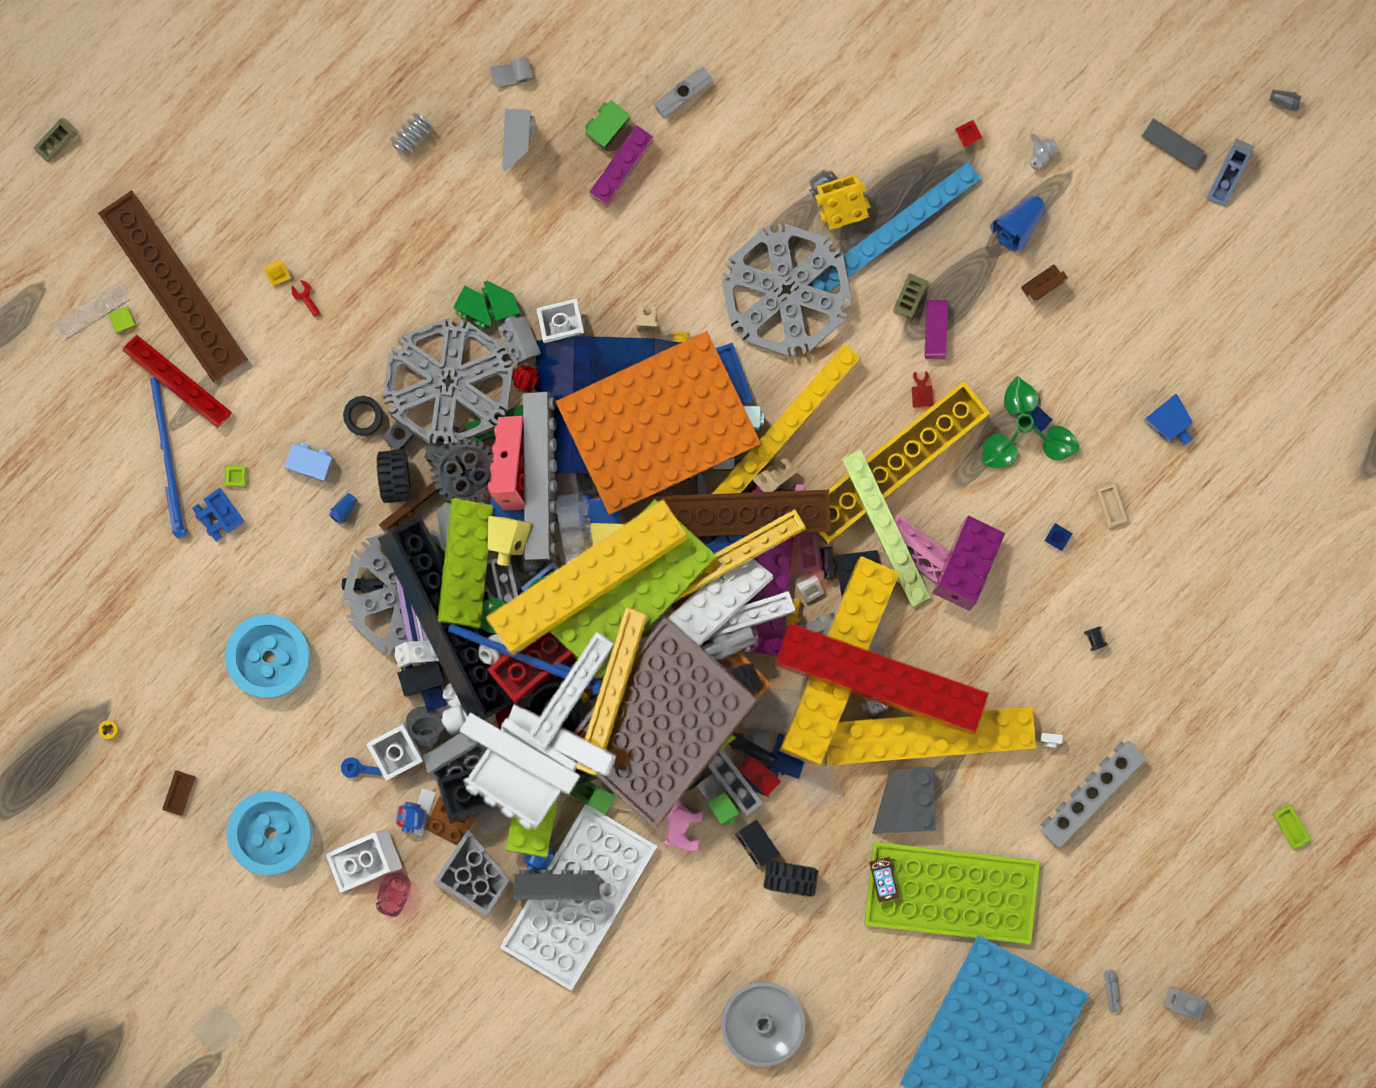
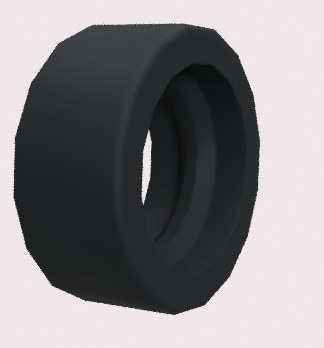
M356 396L344 408V423L356 435H371L380 428L383 421V411L378 402L373 398ZM359 404L370 405L375 411V420L367 428L357 427L351 420L352 410Z

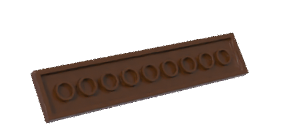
M133 190L98 212L212 382L215 383L248 360Z
M829 489L649 496L621 510V524H627L638 517L654 500L657 502L664 500L674 517L695 537L750 535L793 510H796L806 528L800 533L831 531Z

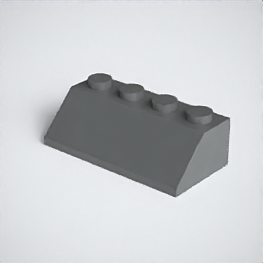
M519 870V874H514L513 899L599 900V874H595V870H582V874H574V870H561V874H553V870H540V874H532V870Z

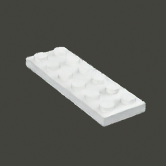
M751 559L702 586L669 618L697 644L702 645L773 579V575L757 561Z

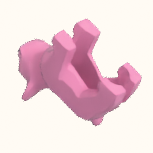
M679 800L667 815V840L663 844L665 846L680 847L685 851H697L699 840L688 839L685 832L690 822H701L702 810L693 812Z

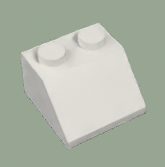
M577 298L536 308L544 343L584 333L585 329Z

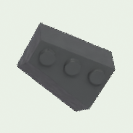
M933 768L890 770L872 834L936 831Z

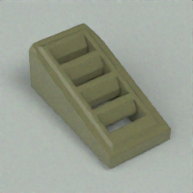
M60 118L33 148L47 162H50L79 132L67 119ZM61 127H63L68 132V135L64 133ZM56 132L63 138L62 141L54 135ZM50 138L57 144L56 148L48 141ZM44 144L52 151L50 154L42 147Z
M909 273L893 312L912 319L928 281ZM910 280L921 284V288L909 284ZM909 288L919 293L916 296L907 292L906 289ZM906 295L910 298L915 299V302L913 303L911 301H908L904 299L903 296ZM902 302L904 304H907L911 306L912 309L909 310L905 307L900 306V303Z

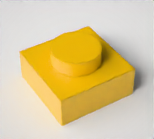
M282 258L263 267L272 287L291 278Z

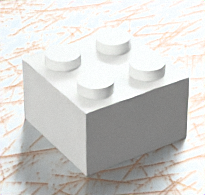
M406 722L373 738L366 744L385 780L424 761V754L410 735Z

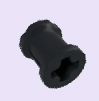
M1101 626L1084 632L1089 639L1091 652L1108 646V642H1105L1101 633Z

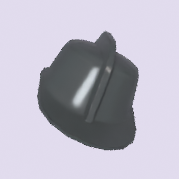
M420 706L408 713L406 724L410 735L418 745L428 746L430 750L433 749V745L440 740L443 725L437 711L432 707Z

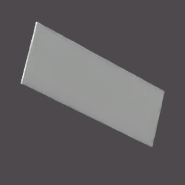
M422 788L417 804H421V808L425 811L423 826L419 830H414L412 834L423 835L436 792Z

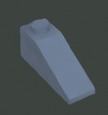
M1235 138L1207 196L1208 199L1224 207L1227 205L1253 153L1254 146Z

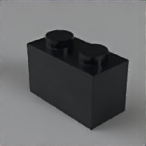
M438 661L421 662V665L413 667V664L401 667V671L397 672L405 697L446 685Z

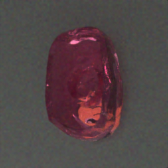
M393 872L385 876L380 885L376 900V908L380 913L389 917H398L411 891V880L407 875Z

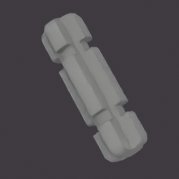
M1113 970L1105 971L1104 979L1107 982L1105 983L1107 1000L1110 1002L1108 1003L1109 1011H1120L1117 982H1115L1116 973Z

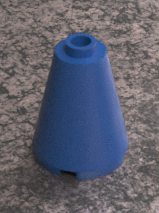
M1038 196L1028 197L996 218L990 225L992 233L994 234L996 231L999 235L997 240L1006 248L1014 252L1018 249L1021 252L1045 211V203Z

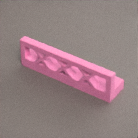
M898 514L894 521L906 546L914 549L915 554L910 555L916 568L937 583L939 578L938 571H942L949 552ZM921 559L929 560L931 567L923 565Z

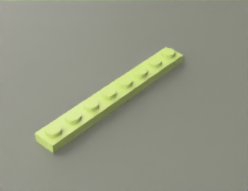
M859 449L841 458L893 570L899 572L898 580L910 606L913 607L931 598L862 451Z

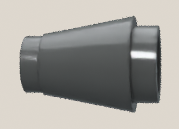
M1273 89L1269 101L1289 112H1297L1302 96L1297 95V92Z

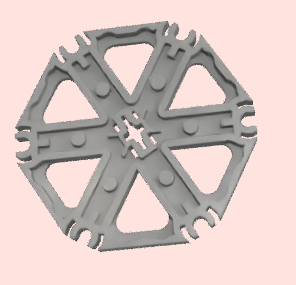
M784 223L785 232H783L781 224H778L779 230L776 233L772 232L771 226H767L769 235L766 236L765 228H763L728 260L734 261L736 264L726 263V266L732 268V272L730 274H722L725 278L730 279V281L722 279L730 326L737 321L739 322L733 326V330L736 331L740 327L744 329L743 334L740 335L741 339L747 337L749 333L750 335L744 340L745 342L789 356L788 349L791 348V354L796 356L795 349L797 347H801L803 354H806L807 349L805 345L807 344L809 352H811L846 321L838 316L840 314L842 317H848V314L842 312V307H851L852 304L844 301V299L852 301L844 255L842 253L840 257L835 258L841 253V250L830 251V247L834 242L829 241L824 246L830 238ZM792 236L812 241L816 245L815 251L795 269L793 268L788 242ZM759 243H765L768 246L773 274L744 264L743 259L745 255ZM830 266L837 268L841 286L837 294L808 286ZM740 285L765 294L745 313L737 312L733 296V288ZM784 285H786L787 287L792 285V288L790 289L792 293L790 295H788L787 293H785L784 295L782 294V287ZM801 306L828 314L830 317L829 323L812 337L806 334ZM780 311L785 334L784 341L776 343L759 337L757 334L758 329Z
M452 318L449 319L447 327L445 325L447 319H443L403 335L402 339L398 340V344L402 346V349L391 348L393 354L389 351L383 399H385V405L389 403L394 404L393 408L388 409L389 414H391L393 419L428 444H430V439L433 436L434 446H436L439 438L444 440V447H447V441L450 438L453 445L455 444V438L462 442L464 437L469 440L495 429L498 420L494 417L496 415L505 417L504 411L508 412L513 365L511 360L506 362L502 360L503 357L508 356V352L505 351L504 346L468 321L465 329L463 320H460L459 326H453ZM434 334H441L444 338L440 363L416 346L417 342ZM472 337L490 350V354L461 365L464 342L467 338ZM399 365L407 366L425 379L398 391L394 388L396 368ZM450 373L451 382H454V384L451 383L450 387H448V392H446L447 387L443 381L447 380ZM499 375L503 379L501 398L495 402L472 385ZM435 400L432 427L430 429H422L408 419L407 412ZM456 402L479 417L481 420L480 425L465 432L456 433L453 430Z
M432 529L431 537L434 543L442 548L440 535ZM383 533L366 539L372 545L371 547L366 542L361 543L366 549L365 552L354 551L355 555L360 557V559L355 558L353 555L351 556L342 602L344 600H351V603L347 602L342 606L343 608L349 606L353 610L351 614L346 615V618L356 617V619L348 622L384 654L385 648L388 645L387 654L391 655L392 649L407 642L397 595L398 591L395 589L398 578L388 558L379 550L380 542L378 537L386 534ZM360 567H366L387 587L364 595H356L353 588L357 570ZM394 607L386 638H379L364 624V618L367 615Z

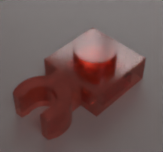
M927 371L924 372L925 378L923 380L917 378V372L913 374V381L917 384V387H911L912 408L932 407L934 405L932 385L926 386L929 378Z

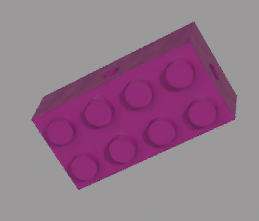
M968 515L960 525L932 593L970 611L979 599L1005 533Z

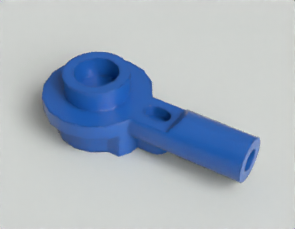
M353 757L345 759L341 764V771L348 778H355L360 773L382 776L379 767L362 765L358 759Z

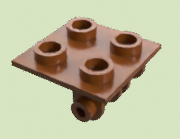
M439 796L424 829L458 845L467 830H470L477 816L449 824L441 796Z

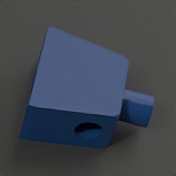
M1177 394L1173 395L1144 419V422L1167 442L1177 437L1184 446L1193 439L1186 430L1193 421Z

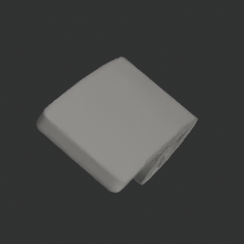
M520 58L513 60L511 64L491 67L495 87L533 80L529 58Z

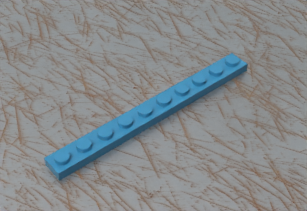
M967 162L844 254L848 278L978 182L981 177L971 164ZM830 266L808 286L826 292L832 291L840 285L837 268Z

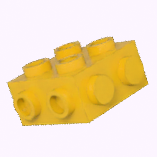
M856 174L816 186L818 195H815L818 207H822V211L819 214L822 223H827L829 230L841 228L844 225L869 218L867 209H870L867 197L863 196V193L866 192L863 180H858Z

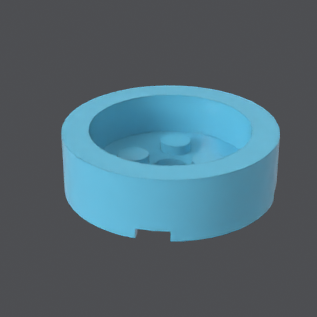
M263 614L251 617L236 627L227 642L225 662L230 677L239 688L256 697L279 698L291 693L304 681L310 668L311 650L306 636L297 625L281 616ZM267 651H272L275 655L271 663H267L263 659Z
M275 791L258 792L242 800L233 810L227 825V842L234 858L247 870L261 875L285 873L299 865L309 852L313 838L312 822L303 805L290 795ZM269 827L275 828L277 832L273 839H268L265 836V830Z

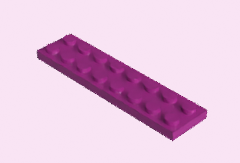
M756 486V492H763L758 486ZM778 488L776 491H795V490H789V489ZM794 536L753 558L773 575V579L750 599L746 605L789 591ZM787 616L750 627L757 644L742 649V651L777 656L785 634Z

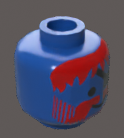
M405 802L404 805L398 807L396 824L402 827V832L414 833V830L422 828L425 811L421 808V804Z

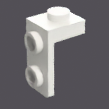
M429 641L405 642L395 647V659L398 667H406L419 662L439 661Z

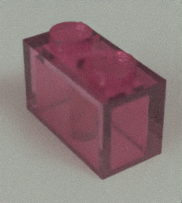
M803 532L794 535L799 574L820 572L816 532Z

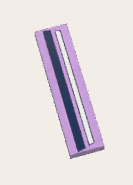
M396 580L407 642L429 641L399 580Z

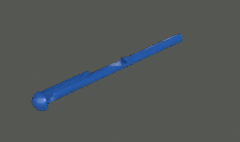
M154 377L150 378L161 441L160 449L164 452V464L168 487H165L172 533L176 538L181 539L187 536L188 529H184L159 380Z
M454 624L450 625L449 632L564 679L572 670V668L555 662V665L520 652L512 656L505 645ZM593 677L587 688L594 690L593 695H599L603 682Z

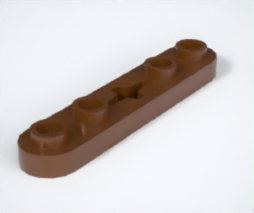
M461 462L458 463L464 471L466 469ZM454 465L453 467H451V468H450L449 470H447V471L453 470L454 467H455V465ZM433 481L379 524L383 532L397 528L399 521L403 518L407 520L416 513L414 510L435 493L439 494L440 489L434 487L436 482Z

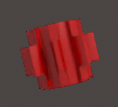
M521 365L513 374L512 380H515L513 385L517 389L530 392L538 383V371L528 365Z

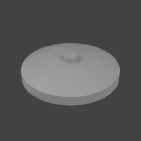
M756 982L740 988L728 1000L721 1019L722 1034L727 1047L738 1059L753 1066H773L787 1060L799 1048L805 1033V1016L799 1001L786 988L775 983Z

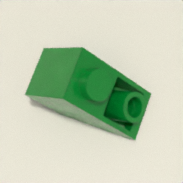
M484 281L485 287L481 289L485 300H490L492 307H489L488 310L491 319L496 318L498 324L511 316H521L514 293L489 281Z
M464 285L453 306L454 310L457 311L456 315L465 320L468 317L475 320L474 324L482 329L486 327L491 329L493 325L483 294Z

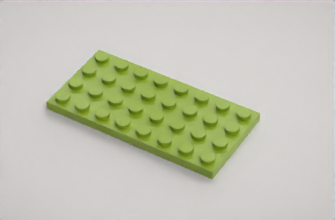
M654 500L642 513H644L645 511H647L659 502ZM678 521L688 537L687 540L550 630V632L577 658H580L596 632L615 644L626 608H632L648 614L642 632L643 635L716 558V555ZM613 648L595 673L600 679L606 673Z
M873 842L871 861L890 857L899 898L879 903L870 869L864 925L976 938L979 935L989 940L1031 944L1040 861Z

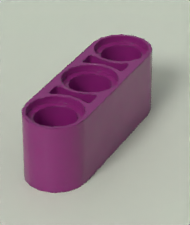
M927 299L925 359H946L948 300Z

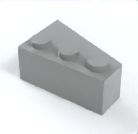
M511 556L510 566L497 564L498 558L487 560L484 589L490 598H498L505 604L522 594L514 556Z

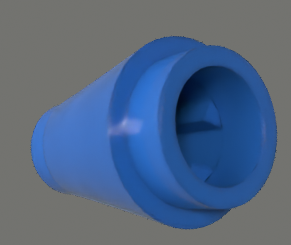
M347 493L330 509L329 516L342 525L344 521L347 522L358 500L350 493Z

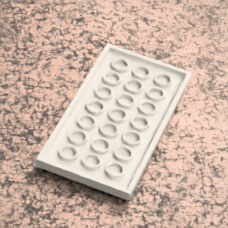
M585 804L547 870H553V874H561V870H574V874H582V870H595V874H599V900H528L500 948L572 991L657 846L588 804Z

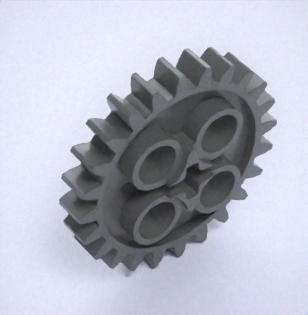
M466 437L463 438L462 442L455 438V444L453 445L450 441H447L448 448L446 449L441 446L442 454L435 453L439 459L432 460V463L436 466L430 469L432 473L436 474L431 477L432 481L436 482L434 487L440 489L439 494L441 496L446 494L445 498L448 501L452 497L462 500L469 499L474 502V497L481 500V493L488 495L486 488L489 482H491L490 465L493 463V460H491L494 458L493 453H488L490 448L488 446L483 447L484 443L482 441L476 444L474 438L470 442H468ZM467 453H473L471 460H464ZM456 455L459 456L461 463L465 466L466 472L473 482V486H470L467 478L463 474V470L461 469L460 465L455 459ZM455 463L453 470L446 471L448 464ZM482 470V475L479 478H474L475 472ZM464 481L463 487L456 488L457 482Z

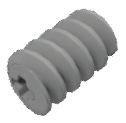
M416 112L413 113L415 120L407 119L409 126L402 125L404 132L397 130L398 138H390L393 143L392 146L406 159L408 158L406 151L414 152L411 145L418 147L417 139L425 140L422 133L430 135L428 127L434 128L427 119Z

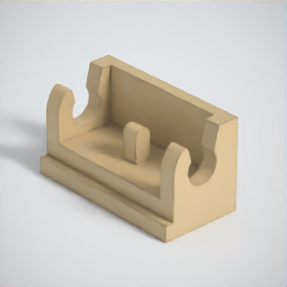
M637 302V331L657 332L658 327L654 306L651 307V314L649 312L645 314L644 304Z
M782 458L781 462L785 465V469L775 462L752 480L763 492H774L799 472V469L795 468L788 459Z

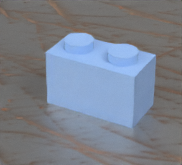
M301 442L298 445L292 444L284 467L299 474L326 482L334 460L329 456L330 452L318 449L317 452L310 450V445Z

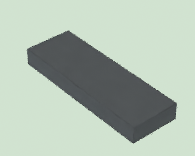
M1154 118L1142 135L1143 138L1193 170L1205 153L1204 150Z

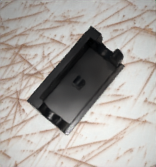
M757 819L735 833V836L757 869L780 854Z

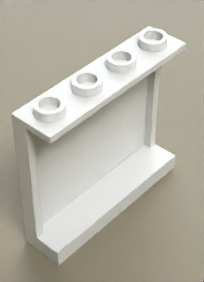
M507 718L505 719L501 731L572 772L576 770V762L549 745L546 749L541 748L527 738L529 732ZM487 749L468 779L464 780L467 791L473 795L480 794L484 797V801L492 807L497 805L502 809L501 812L509 818L514 816L520 820L519 824L528 830L530 828L536 830L561 790L490 749Z

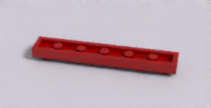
M135 335L123 347L122 351L217 429L231 416L232 412L140 336Z

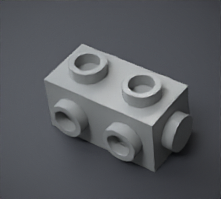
M516 315L504 320L505 323L498 327L514 365L528 362L541 354L525 316L516 318Z

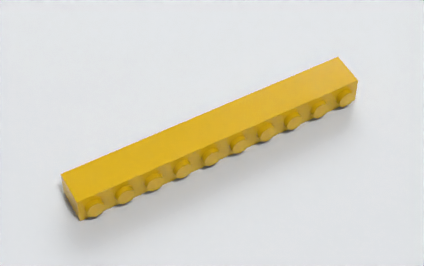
M844 344L759 440L761 445L752 448L712 494L743 493L752 483V479L760 474L857 364L860 356L848 345Z

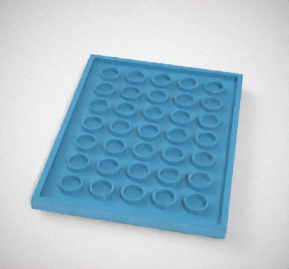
M977 935L899 1084L906 1088H1041L1090 994Z

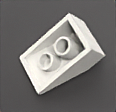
M388 829L374 832L326 854L340 893L402 869Z

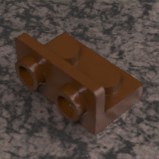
M1052 265L1022 285L1021 289L1031 304H1033L1064 283L1068 277L1064 271L1060 272L1056 265Z

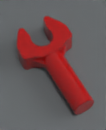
M301 280L304 291L298 293L296 288L292 286V296L295 300H303L315 318L321 312L310 297L312 287L306 281Z

